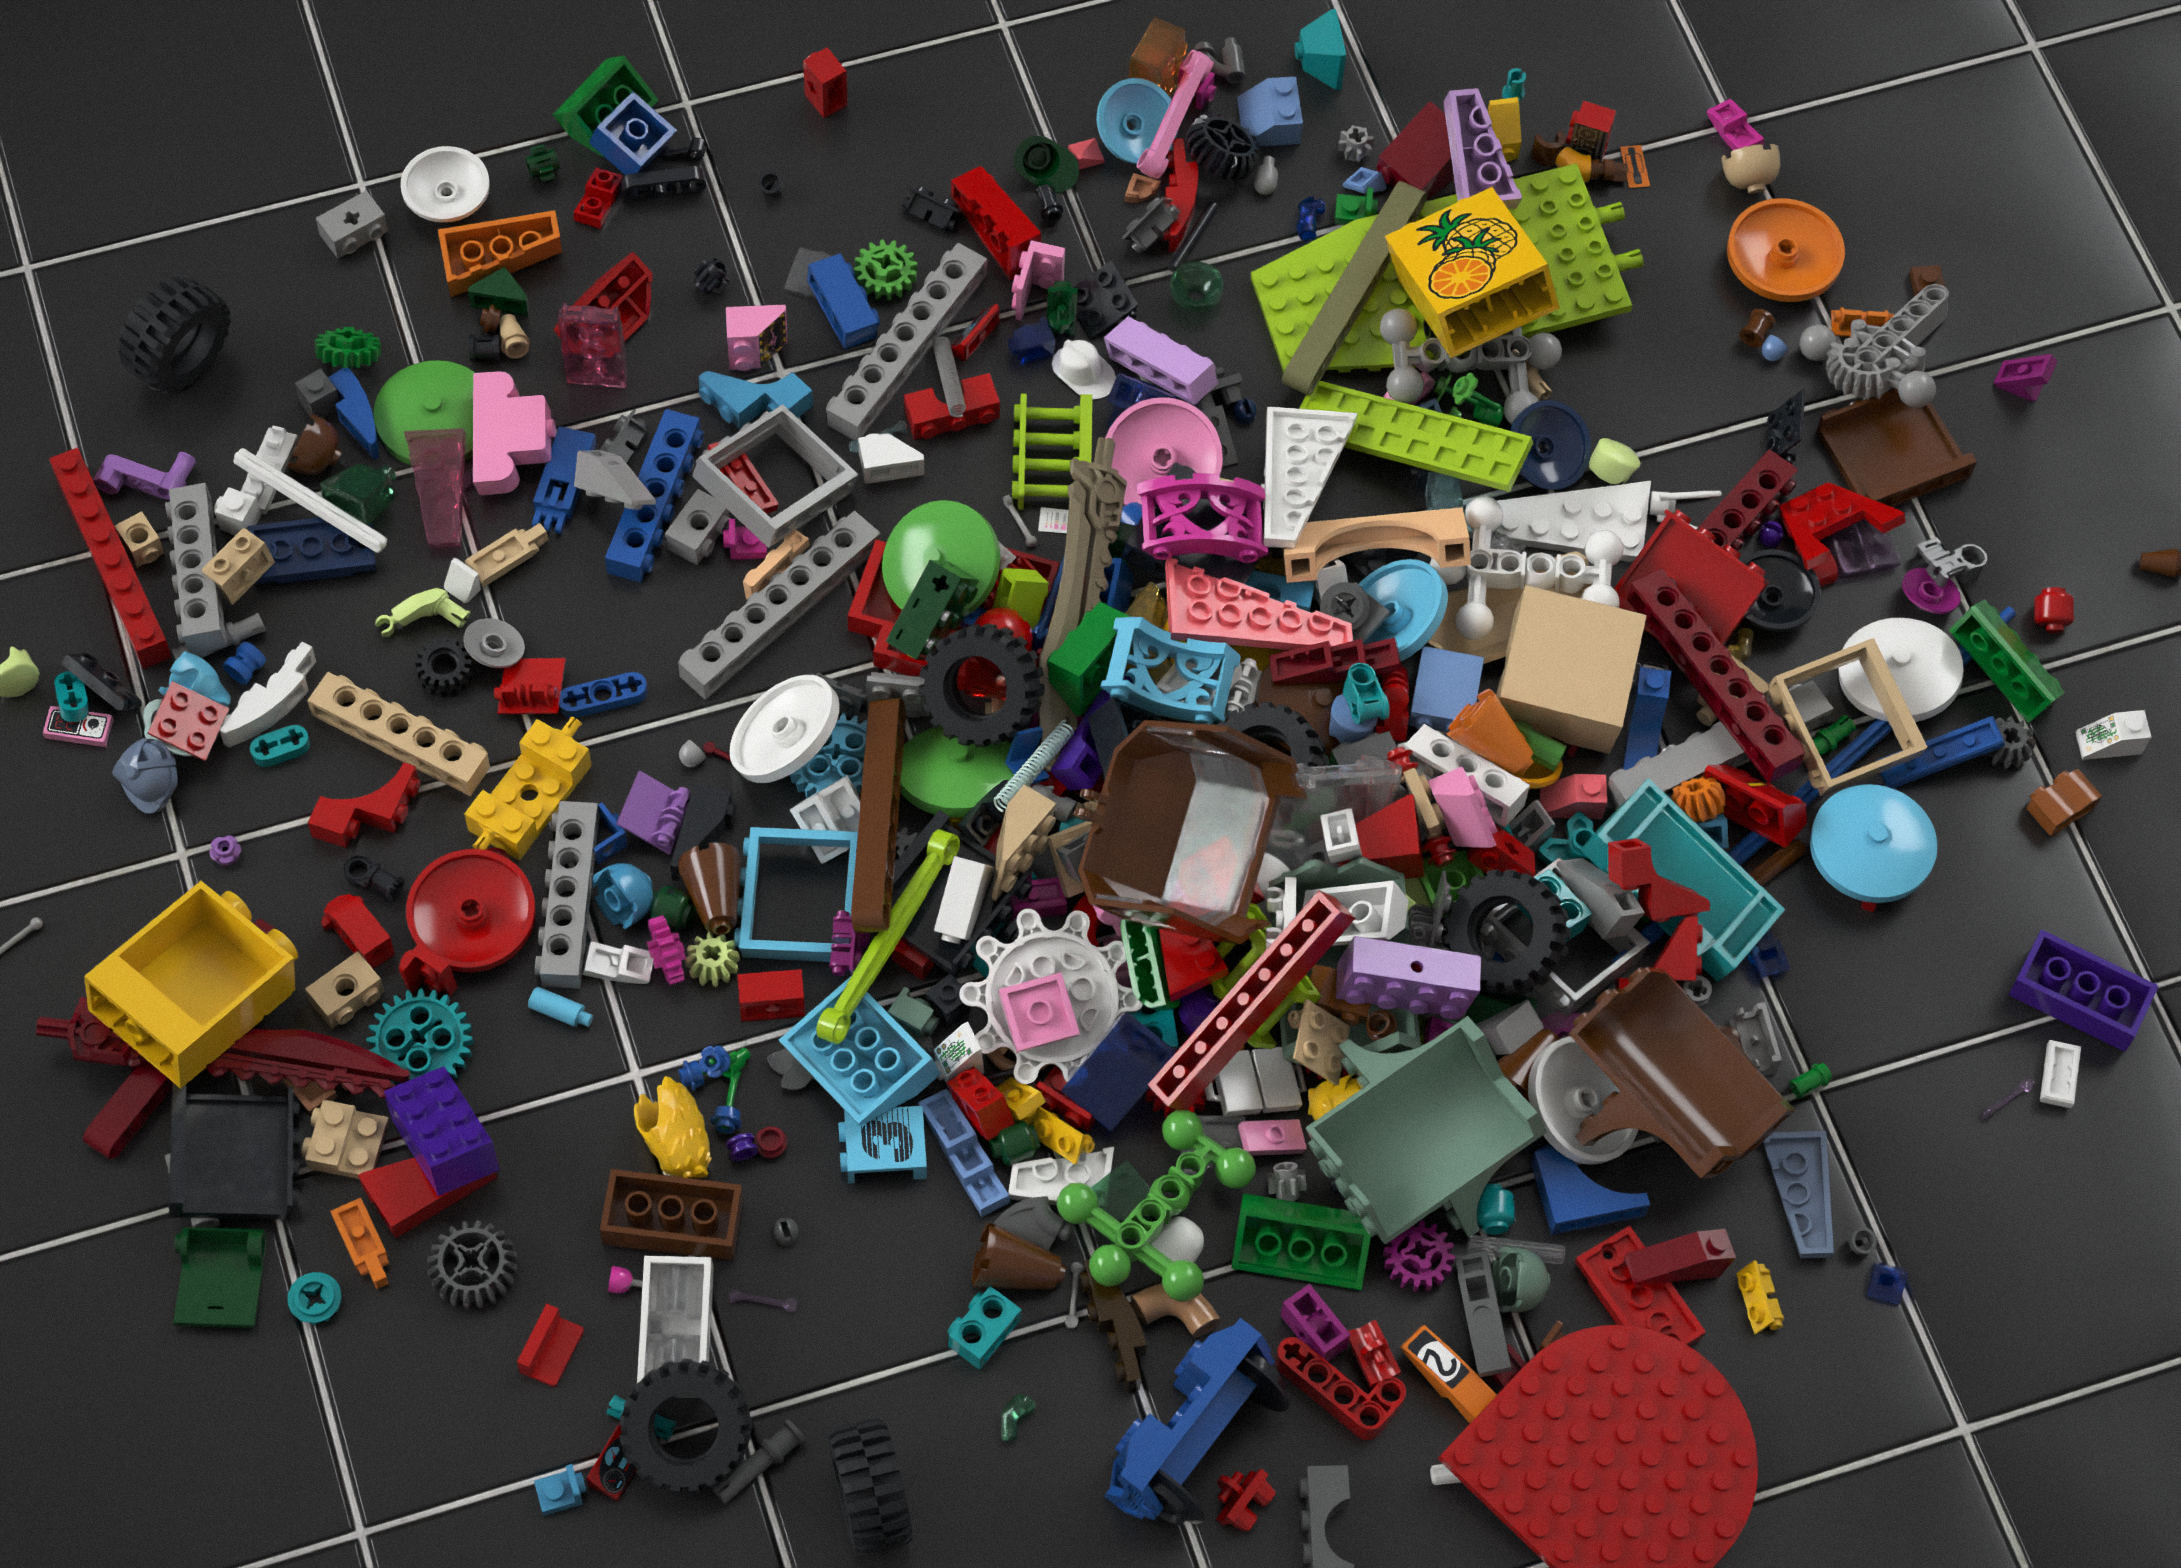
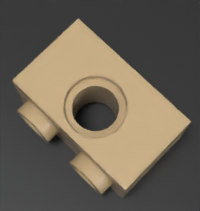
M357 951L305 988L310 1004L330 1028L333 1029L338 1024L342 1025L350 1021L355 1012L365 1005L369 1006L375 1003L384 992L381 978ZM345 989L354 990L348 996L339 995Z

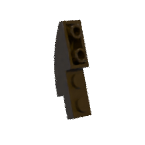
M1089 1259L1085 1260L1084 1272L1079 1273L1082 1291L1089 1292L1091 1303H1087L1090 1323L1096 1322L1099 1333L1108 1331L1107 1336L1111 1351L1117 1350L1119 1362L1115 1363L1118 1381L1125 1383L1127 1392L1140 1390L1141 1375L1136 1358L1145 1356L1147 1345L1140 1323L1119 1286L1106 1287L1097 1283L1091 1275Z

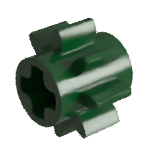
M543 144L530 148L532 155L525 157V162L531 178L538 176L542 182L554 179L553 171L560 169L554 149L547 150Z

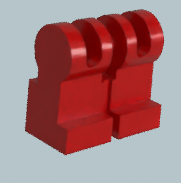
M1402 666V670L1381 674L1382 691L1387 696L1390 713L1388 719L1381 720L1378 717L1375 726V732L1381 734L1389 731L1393 740L1406 741L1409 720L1408 672Z

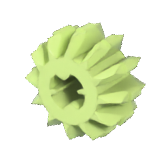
M709 931L706 940L697 936L695 938L696 945H688L687 954L689 956L685 959L686 967L690 968L689 974L692 979L699 977V982L702 986L708 980H711L712 985L716 988L719 979L728 983L730 981V974H737L738 965L736 963L739 962L740 955L738 951H734L736 949L734 941L726 942L724 934L719 935L715 939Z

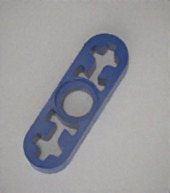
M628 672L567 687L561 691L559 709L567 718H579L636 704L646 698L648 692L647 682L642 674ZM635 683L637 691L631 692L629 684ZM617 686H619L621 692V696L617 697ZM601 689L609 690L612 693L611 697L606 701H599L595 699L594 695ZM585 694H589L590 704L586 703ZM574 698L577 706L571 707L568 699Z

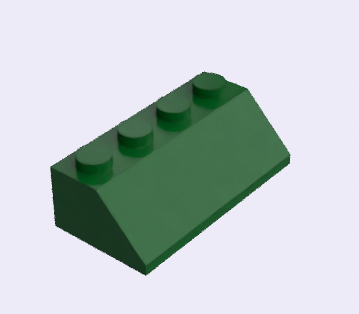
M1985 599L1973 605L1949 629L1950 633L2028 723L2065 693L2059 681L2046 671L2041 665L2039 658L2030 652L2020 641L2017 632L2008 627L2001 619L1998 610L1989 605Z
M1243 1193L1231 1269L1362 1290L1371 1236L1360 1222L1363 1218L1359 1215L1355 1218L1349 1210Z

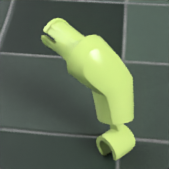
M434 588L412 595L391 609L393 613L391 617L388 615L379 616L376 620V627L381 626L383 623L390 624L388 629L381 632L382 637H390L394 633V625L397 623L406 626L421 617L440 614L460 629L467 622L464 618L468 619L471 612L451 601L447 591Z

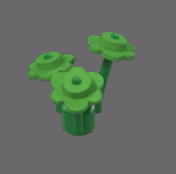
M1449 372L1446 378L1441 376L1434 383L1435 389L1433 392L1438 394L1436 397L1437 402L1440 401L1444 392H1447L1455 398L1454 402L1457 405H1461L1464 401L1474 405L1473 417L1477 419L1478 423L1498 427L1504 407L1474 390L1478 384V379L1474 377L1473 373H1468L1466 377L1462 376L1459 378L1454 388L1448 386L1452 372ZM1452 407L1448 415L1461 418V412L1458 411V408Z

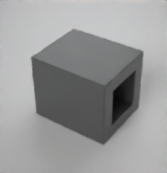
M321 368L295 382L299 402L309 416L313 413L325 418L337 411L335 406L339 402L337 390Z

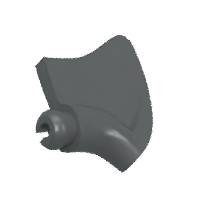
M1048 1196L1033 1197L1020 1201L1004 1211L993 1223L1048 1251L1056 1237L1067 1241L1073 1231L1071 1224L1066 1223L1062 1217L1051 1210Z

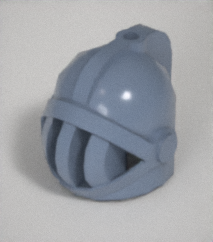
M143 738L136 741L122 754L112 772L113 776L121 783L130 801L144 813L151 814L161 811L169 802V798L177 786L178 776L175 758L165 744L154 739Z

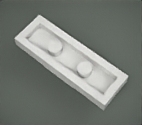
M273 425L272 428H268L256 456L285 473L299 441L298 436L286 432L285 428ZM248 473L241 492L256 497L260 513L266 515L277 490Z
M1285 877V890L1278 887L1267 888V911L1276 912V928L1266 929V950L1282 933V930L1296 917V877Z

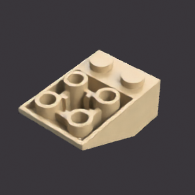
M1025 784L1008 802L998 838L992 899L995 901L1004 891L1008 893L1013 888L1019 873H1025L1032 865L1034 856L1037 853L1042 854L1049 845L1047 840L1048 833L1056 821V818L1053 817L1056 803Z

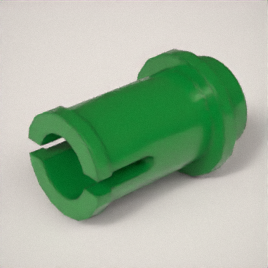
M1814 1063L1811 1065L1810 1070L1789 1080V1086L1793 1094L1800 1099L1803 1095L1819 1086L1826 1087L1829 1085V1081L1832 1080V1074L1824 1063L1819 1065Z

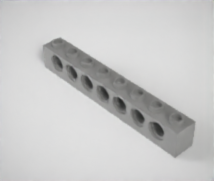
M957 243L951 251L945 252L935 272L931 271L926 277L923 288L919 292L913 293L903 313L899 312L895 316L892 327L887 334L883 333L880 335L875 349L870 355L866 354L863 357L855 375H850L845 380L840 394L837 397H832L828 402L826 412L829 427L858 442V438L864 435L933 346V338L935 336L936 339L940 337L987 276V258L960 243ZM854 402H860L861 404L855 405V404H852V403H854Z
M853 511L847 518H840L833 530L826 536L818 537L813 543L812 548L805 554L797 555L792 560L790 566L784 572L775 574L762 591L753 593L741 609L731 612L720 627L716 630H710L703 637L699 645L693 650L688 649L684 652L678 662L680 678L706 700L868 560L875 540L881 541L880 532L856 511ZM846 544L849 547L841 548L839 545ZM819 563H826V564H828L827 566H824V567L817 566V564H819ZM797 582H805V583H806L805 585H801V586L795 585V583H797ZM775 601H783V602H784L783 604H779V605L773 604V602H775ZM753 620H762L761 623H751ZM731 639H739V640H740L739 642H736V643H731V642H729V640H731ZM709 658H717V659H718V660L715 661V662H708V661H706V660L709 659Z

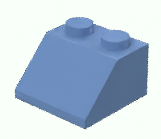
M1296 77L1267 78L1237 97L1240 126L1249 129V134L1254 135L1256 142L1261 146L1300 144L1303 120Z

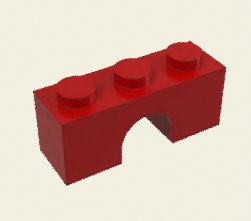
M990 373L961 380V389L966 405L965 411L961 413L963 414L962 417L951 416L947 404L936 398L933 388L905 394L904 413L914 440L932 438L937 434L951 430L960 431L970 425L978 423L987 424L994 419L1000 418V400Z

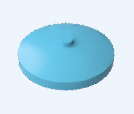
M1413 559L1395 561L1375 570L1359 583L1364 592L1391 612L1381 626L1367 638L1364 644L1395 637L1401 661L1420 650L1434 635L1444 618L1448 603L1447 586L1443 578L1428 563Z
M1872 784L1857 785L1837 792L1821 806L1812 824L1810 850L1814 863L1821 875L1838 891L1860 901L1885 903L1896 901L1912 894L1926 881L1937 857V837L1928 815L1907 795L1885 786Z

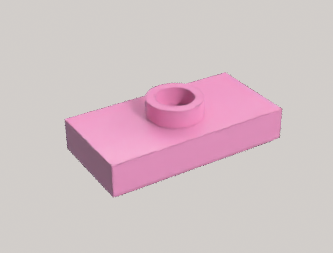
M1299 1119L1242 1121L1238 1125L1243 1149L1248 1151L1251 1156L1302 1154L1307 1149Z

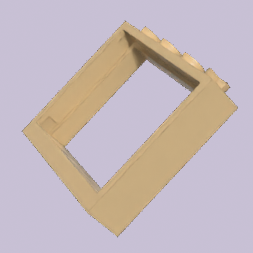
M1874 638L1777 675L1768 685V695L1772 704L1777 705L1786 728L1803 745L1805 755L1802 761L1805 762L1809 771L1808 778L1813 788L1818 789L1820 796L1918 758L1928 748ZM1859 660L1903 751L1831 779L1788 687Z

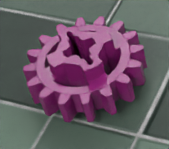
M1420 1220L1418 1227L1411 1226L1388 1242L1387 1245L1389 1247H1384L1383 1256L1388 1258L1385 1260L1384 1268L1393 1269L1390 1276L1391 1280L1402 1279L1401 1288L1404 1289L1410 1283L1413 1284V1292H1417L1419 1285H1424L1428 1292L1431 1291L1433 1281L1441 1286L1444 1281L1443 1275L1450 1276L1452 1268L1449 1265L1454 1264L1455 1256L1449 1253L1453 1251L1454 1245L1453 1243H1445L1448 1235L1446 1231L1439 1235L1436 1233L1437 1225L1435 1223L1428 1229L1425 1228L1424 1220ZM1406 1241V1248L1401 1249L1400 1253H1397L1399 1246ZM1437 1259H1440L1438 1267L1431 1271V1264L1436 1263Z

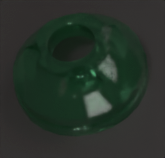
M1199 261L1188 262L1179 266L1172 274L1170 281L1173 299L1181 307L1192 311H1204L1215 306L1219 302L1224 288L1220 272L1212 265ZM1197 289L1202 291L1205 296L1201 300H1192L1187 294L1189 291Z

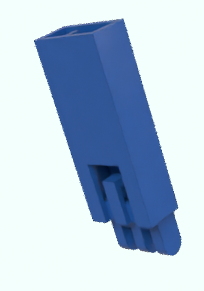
M559 426L551 448V460L545 465L533 500L535 514L532 520V527L539 523L541 524L542 519H544L543 527L546 531L550 532L553 523L557 522L555 533H563L567 519L572 518L581 492L580 488L574 487L577 453L582 450H595L597 445L595 434ZM557 481H559V485H562L563 482L569 484L563 501L558 500L562 490L556 487Z

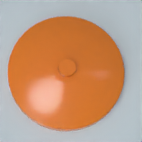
M1777 198L1758 202L1744 210L1737 217L1727 241V256L1737 278L1753 292L1776 301L1799 302L1821 295L1835 283L1845 259V245L1838 227L1824 212L1802 201Z

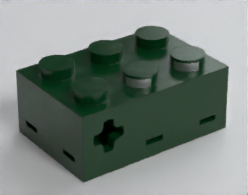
M930 559L885 642L904 652L910 658L925 660L929 651L936 649V644L942 638L949 636L951 631H955L959 627L963 619L961 613L965 605L970 604L977 594L978 588L976 585L979 579L949 561Z

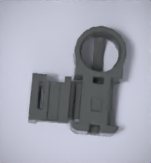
M1938 537L1916 545L1912 553L1914 558L1922 556L1929 564L1926 569L1927 573L1942 588L1945 587L1949 578L1961 574L1964 579L1979 575L1987 562L1985 551L1974 544H1965L1953 550L1951 556H1949V550L1945 551L1941 547L1942 542ZM1963 556H1970L1974 558V560L1969 563L1963 558Z

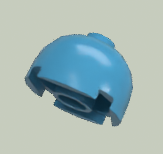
M616 863L594 874L592 888L597 886L599 895L595 896L596 903L603 915L612 924L617 925L621 923L624 925L622 928L626 929L648 914L653 899V884L650 877L642 872V870L632 864Z

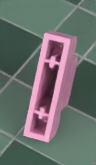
M506 372L473 373V483L479 495L508 493L519 484L520 477L515 465L550 462L551 437L556 436L555 421L551 419V410L543 395L520 397L513 378Z

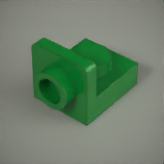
M1367 188L1366 197L1337 194L1334 224L1346 225L1357 219L1377 215L1378 199H1373V188Z

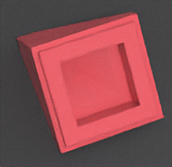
M1095 138L1068 145L1069 151L1078 161L1079 170L1105 163Z

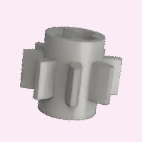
M1352 125L1347 132L1341 131L1338 151H1344L1345 160L1349 159L1360 162L1364 156H1371L1374 136H1368L1366 127L1362 128Z
M1278 1163L1273 1167L1274 1173H1267L1269 1194L1276 1193V1199L1295 1201L1301 1197L1300 1191L1307 1190L1305 1170H1298L1296 1163Z

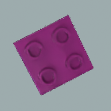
M838 911L837 916L833 918L832 941L837 943L831 945L832 951L829 968L832 969V974L835 976H844L845 971H850L852 975L863 957V948L869 947L870 933L855 934L850 913Z

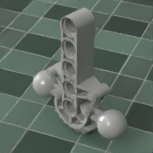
M1938 284L1926 286L1882 327L1866 325V322L1861 319L1852 321L1851 336L1844 341V345L1837 343L1834 332L1827 326L1819 324L1810 326L1803 331L1800 337L1799 346L1801 352L1812 361L1820 362L1828 359L1826 370L1828 371L1830 383L1835 385V390H1843L1844 395L1853 394L1855 399L1859 396L1866 397L1867 400L1873 396L1880 399L1882 394L1891 387L1898 389L1901 401L1908 407H1924L1932 402L1936 394V385L1934 379L1924 372L1925 349L1916 346L1947 318L1949 291L1946 287ZM1906 371V372H1910V373H1908V374L1905 375V374H1902L1901 372Z

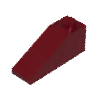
M1726 1229L1690 1233L1627 1253L1624 1258L1636 1286L1720 1277L1736 1259V1255Z

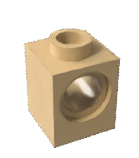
M142 511L115 525L116 532L124 549L137 568L143 564L152 563L160 555L164 554L160 538ZM140 540H146L143 543L137 544Z

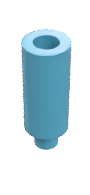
M537 986L529 998L528 1008L573 1027H577L579 1023L589 1027L593 1020V1015L584 1011V1005Z

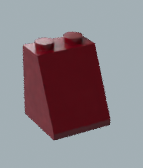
M1431 101L1424 106L1379 155L1376 171L1382 173L1386 184L1394 188L1399 181L1426 191L1427 201L1454 180L1445 113Z

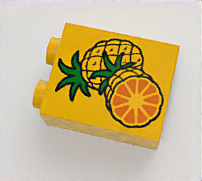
M1492 187L1469 198L1461 199L1445 209L1416 222L1409 223L1385 236L1398 281L1450 358L1560 309L1547 262Z

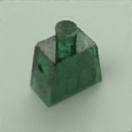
M356 464L320 483L322 497L368 525L393 502L392 482L395 481L396 474L388 465H384L377 470L363 464Z

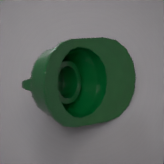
M1041 135L1030 136L1024 139L1015 150L1014 165L1017 172L1039 187L1045 184H1049V187L1053 185L1055 193H1062L1076 183L1079 176V164L1076 157L1068 149L1053 140Z

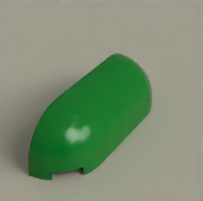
M1122 919L1120 929L1135 997L1142 1004L1153 1010L1168 1011L1177 1008L1180 998L1172 1002L1170 1000L1159 929L1134 924Z

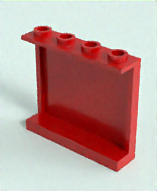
M1666 509L1664 511L1666 517L1614 587L1619 596V608L1636 612L1627 601L1632 582L1662 568L1669 577L1675 580L1679 591L1686 599L1693 603L1697 614L1704 622L1711 626L1715 637L1724 645L1769 584V581L1763 577L1766 571L1752 561L1748 566L1738 560L1741 554L1728 544L1724 548L1714 543L1716 536L1704 527H1701L1699 531L1689 525L1692 519L1677 509L1673 514ZM1645 624L1644 629L1654 636V634Z

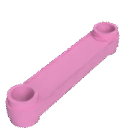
M1192 50L1185 58L1182 65V70L1185 72L1150 148L1145 149L1137 162L1136 167L1150 178L1159 179L1164 173L1169 161L1165 157L1200 81H1203L1208 76L1214 62L1200 51Z

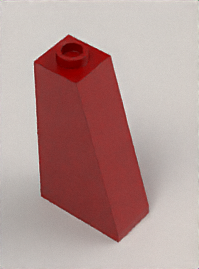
M415 1158L368 1170L358 1175L363 1190L395 1239L498 1178L497 1172H494L438 1196Z

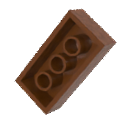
M611 1169L600 1226L602 1245L734 1260L743 1205L742 1185Z

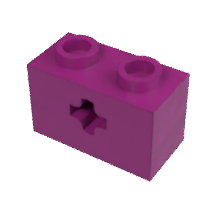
M1310 1284L1283 1302L1280 1315L1300 1340L1329 1362L1347 1349L1351 1334Z

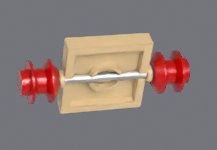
M1404 747L1395 748L1387 753L1388 758L1383 763L1384 765H1392L1393 771L1389 774V777L1406 782L1409 794H1414L1418 814L1428 835V841L1422 848V852H1430L1432 856L1427 862L1428 865H1436L1437 868L1447 866L1454 861L1453 856L1457 854V850L1449 849L1448 844L1452 838L1442 835L1441 829L1446 828L1437 802L1432 805L1430 803L1433 797L1429 783L1424 774L1418 776L1416 771L1419 766L1418 762H1411L1409 759L1413 754V750H1405Z

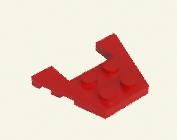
M1829 482L1779 505V516L1789 536L1793 538L1795 548L1798 554L1801 555L1803 565L1807 570L1830 560V549L1819 540L1858 521L1867 520L1883 534L1906 523L1903 511Z

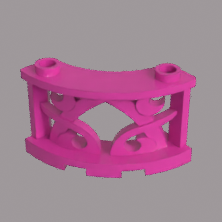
M1193 473V479L1175 480V475H1169L1137 484L1138 495L1141 496L1144 535L1142 550L1155 559L1166 560L1176 555L1206 553L1231 557L1243 563H1252L1257 561L1258 558L1268 555V547L1263 545L1261 501L1266 500L1263 487L1237 477L1234 478L1233 482L1220 480L1219 474ZM1189 499L1190 502L1182 506L1183 502L1180 500ZM1199 499H1208L1213 509L1226 517V519L1217 527L1206 531L1189 521L1184 515L1196 507ZM1220 501L1227 503L1226 507ZM1158 505L1163 514L1155 518V506ZM1170 521L1164 527L1161 536L1167 532H1171L1173 536L1157 539L1156 526Z

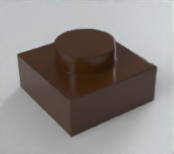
M1940 265L1911 267L1909 276L1915 296L1928 285L1938 284L1945 287Z

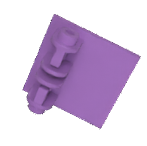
M638 771L616 824L669 855L683 824L691 792L685 787H679L678 790L674 791L642 771Z

